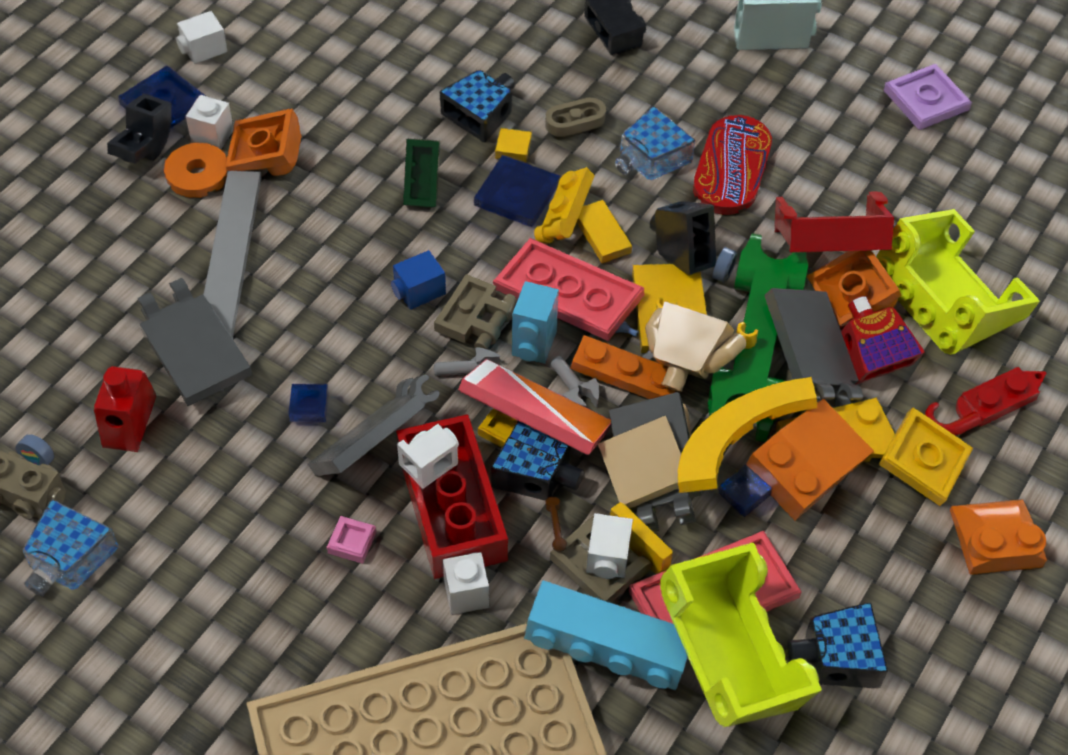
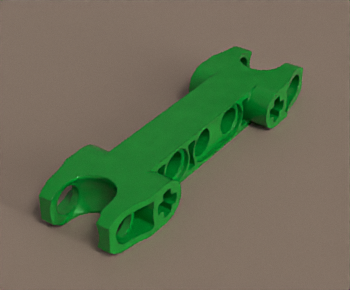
M755 233L751 234L747 245L741 252L733 289L750 292L744 317V323H746L745 333L751 334L757 329V341L754 347L743 349L736 356L733 369L722 367L713 374L707 403L709 416L724 405L745 394L776 383L785 382V380L768 377L777 332L764 295L771 288L804 290L808 270L806 252H793L787 258L774 259L767 256L761 249L762 236ZM766 417L756 422V440L767 441L771 428L777 418L771 420L769 417Z

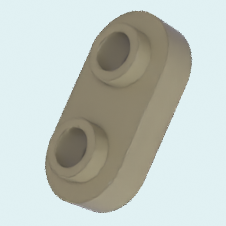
M583 98L553 106L546 112V130L554 136L564 137L598 128L605 122L606 106L601 100L596 98Z

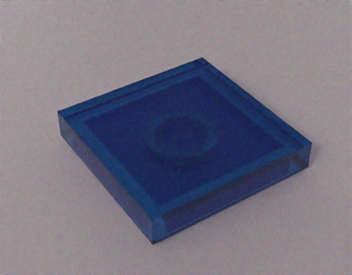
M166 65L119 95L118 99L120 105L124 108L143 93L170 102L172 128L186 119L185 116L199 95H206Z
M502 155L475 195L474 206L533 227L557 189L560 175Z

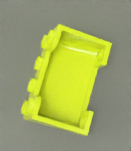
M955 209L900 218L893 229L892 250H880L876 256L900 290L902 296L897 300L940 350L949 355L956 354L1025 320L1040 302L1018 277L1011 281L998 299L960 258L959 254L975 231ZM952 224L957 225L960 231V237L957 242H954L949 236V228ZM1016 292L1023 297L1021 300L1012 302V297Z
M754 542L671 565L662 575L660 582L663 600L712 714L723 727L796 711L822 691L817 671L811 664H808L801 658L786 663L784 649L776 641L769 626L767 612L759 604L755 595L765 582L768 568L765 559L759 555Z

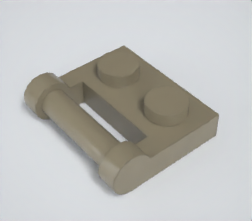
M592 516L565 539L567 547L564 551L556 552L553 549L550 552V560L590 596L611 603L629 585L643 578L651 569L652 562L644 555L639 557L629 548L626 564L628 567L625 571V578L614 577L607 579L601 578L594 573L586 572L594 516Z

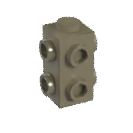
M0 451V504L12 508L18 515L27 519L32 517L41 519L50 510L48 506L51 501L60 505L63 504L66 490L60 478V473L48 464L42 463L39 466L29 462L16 452L9 451L5 453Z

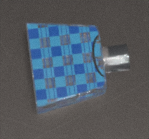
M653 106L623 132L620 148L621 156L615 159V164L623 175H627L636 169L646 179L654 180L690 164L693 161L695 139L658 108Z
M51 499L23 548V554L29 566L34 570L24 582L25 586L39 596H44L55 581L70 589H77L119 548L112 528Z

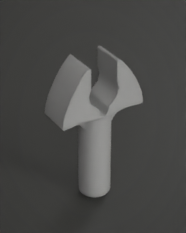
M476 347V356L471 360L436 362L434 364V374L436 376L468 375L486 359L500 365V355L488 349Z
M558 356L554 358L551 366L569 388L568 392L563 393V397L586 407L585 402L579 397L580 393L582 396L589 397L597 408L599 386L596 378L589 382L580 381L563 357Z

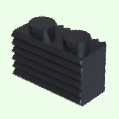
M585 0L584 17L610 55L614 56L615 53H624L626 50L630 51L631 48L635 49L637 46L640 48L643 45L646 24L643 17L636 15V12L633 11L630 0Z

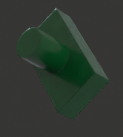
M406 139L403 205L437 206L441 141Z

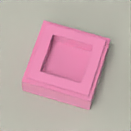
M340 516L327 545L328 554L363 564L377 533L376 526Z

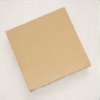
M666 415L598 443L618 500L629 509L678 489V465L681 451Z

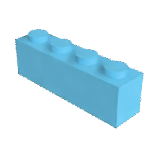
M542 580L527 621L524 639L532 641L534 645L542 649L553 648L570 654L572 658L581 662L591 661L606 666L616 674L632 675L647 680L654 687L676 690L685 667L687 653L674 624Z

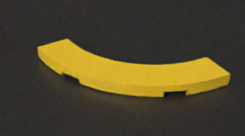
M812 377L789 380L757 389L729 402L710 415L693 432L680 456L678 465L679 493L717 489L718 470L724 458V451L729 444L733 445L743 435L754 429V423L766 417L772 420L787 414L817 408V397Z

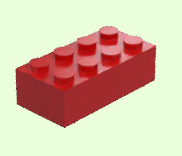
M468 414L396 430L397 444L402 440L410 444L418 433L428 431L439 424L443 429H450L459 443L458 464L423 489L403 469L434 579L444 577L443 559L481 552L484 567L508 561V537Z

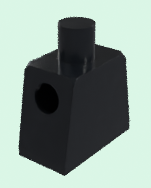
M681 201L657 208L655 214L650 219V228L656 232L659 255L688 275L715 267L717 261L714 205Z

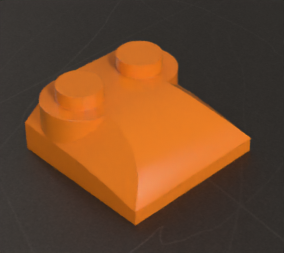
M293 108L236 120L225 165L227 171H247L266 168L274 176L286 175L291 172L297 163L301 141L298 116Z
M872 250L847 251L806 276L815 291L827 292L840 329L854 319L848 308V304L853 300L866 296L873 311L876 312L888 307L893 308L897 303V299L902 296L899 288Z
M1023 499L951 506L950 512L970 575L1043 568L1047 561L1044 553L1046 536L1033 523Z

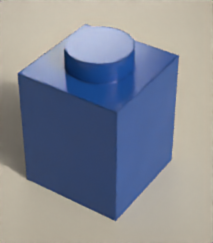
M430 250L393 265L394 280L391 281L392 290L397 299H403L410 310L446 295L445 272Z

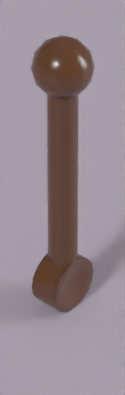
M549 497L545 501V508L551 513L555 537L552 547L556 552H562L566 549L567 542L562 538L558 516L560 500L556 497Z

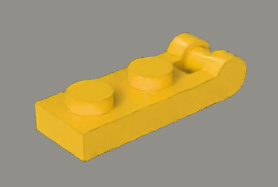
M588 167L576 171H568L559 179V185L549 204L544 222L534 230L536 241L549 244L553 242L554 238L563 240L572 235L595 176Z

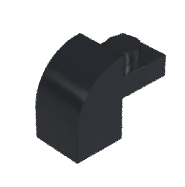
M143 93L125 106L126 129L107 142V154L134 164L144 157L154 161L164 149L171 129V103Z

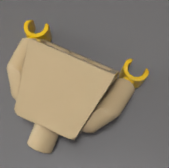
M663 298L656 300L657 309L645 327L649 350L653 353V358L659 364L668 367L662 386L677 392H682L688 374L706 379L710 373H716L733 360L743 349L754 347L758 335L757 329L751 334H746V323L744 322L738 324L736 334H733L734 329L727 321L678 306L676 300H673V303L664 302Z

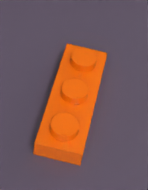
M583 336L570 369L647 399L675 393L674 390L662 386L668 367L589 336Z

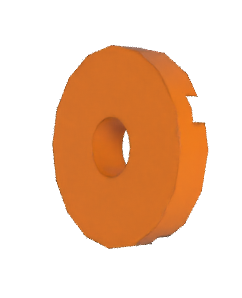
M191 143L181 146L173 151L165 161L163 171L167 184L171 186V189L176 194L188 198L208 196V192L214 189L217 192L226 183L228 171L225 165L227 157L217 146L208 143ZM195 168H203V169H204V170H203L202 172H200V173H191V172H190L191 170H193V169H195Z

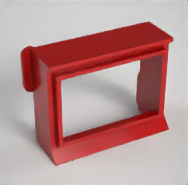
M877 191L869 192V195H867L866 216L797 217L796 211L787 204L783 197H776L774 233L780 232L790 246L789 252L892 250L894 216L884 206V204H888V199L883 193Z

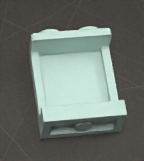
M738 0L734 23L737 50L809 48L810 38L816 34L815 15L821 11V0Z

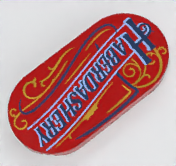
M731 115L721 118L711 127L695 173L693 193L695 197L697 196L701 200V203L714 205V213L722 215L736 214L740 209H748L755 202L772 144L771 133L762 122L749 116Z

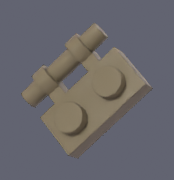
M466 274L434 321V331L463 343L467 341L472 333L479 337L474 344L475 348L488 349L490 345H494L501 335L499 330L503 324L509 322L512 318L517 298L512 294H506L503 300L495 298V285ZM485 311L493 315L489 322L480 320Z

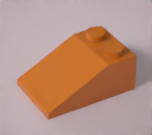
M822 399L817 403V408L807 410L753 452L745 468L790 517L796 521L873 454L874 450Z

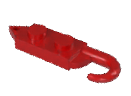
M1016 367L963 392L956 402V411L960 419L949 424L937 421L934 417V412L939 407L938 402H933L927 407L925 416L953 435L958 436L974 427H982L1037 400L1040 394L1038 389L1047 373L1045 371H1022L1019 367Z

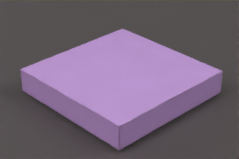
M936 64L885 83L883 90L918 130L969 111L972 104Z

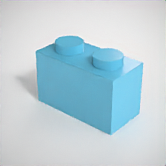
M527 281L524 282L512 313V356L520 357L525 361L546 363L557 332L559 289Z

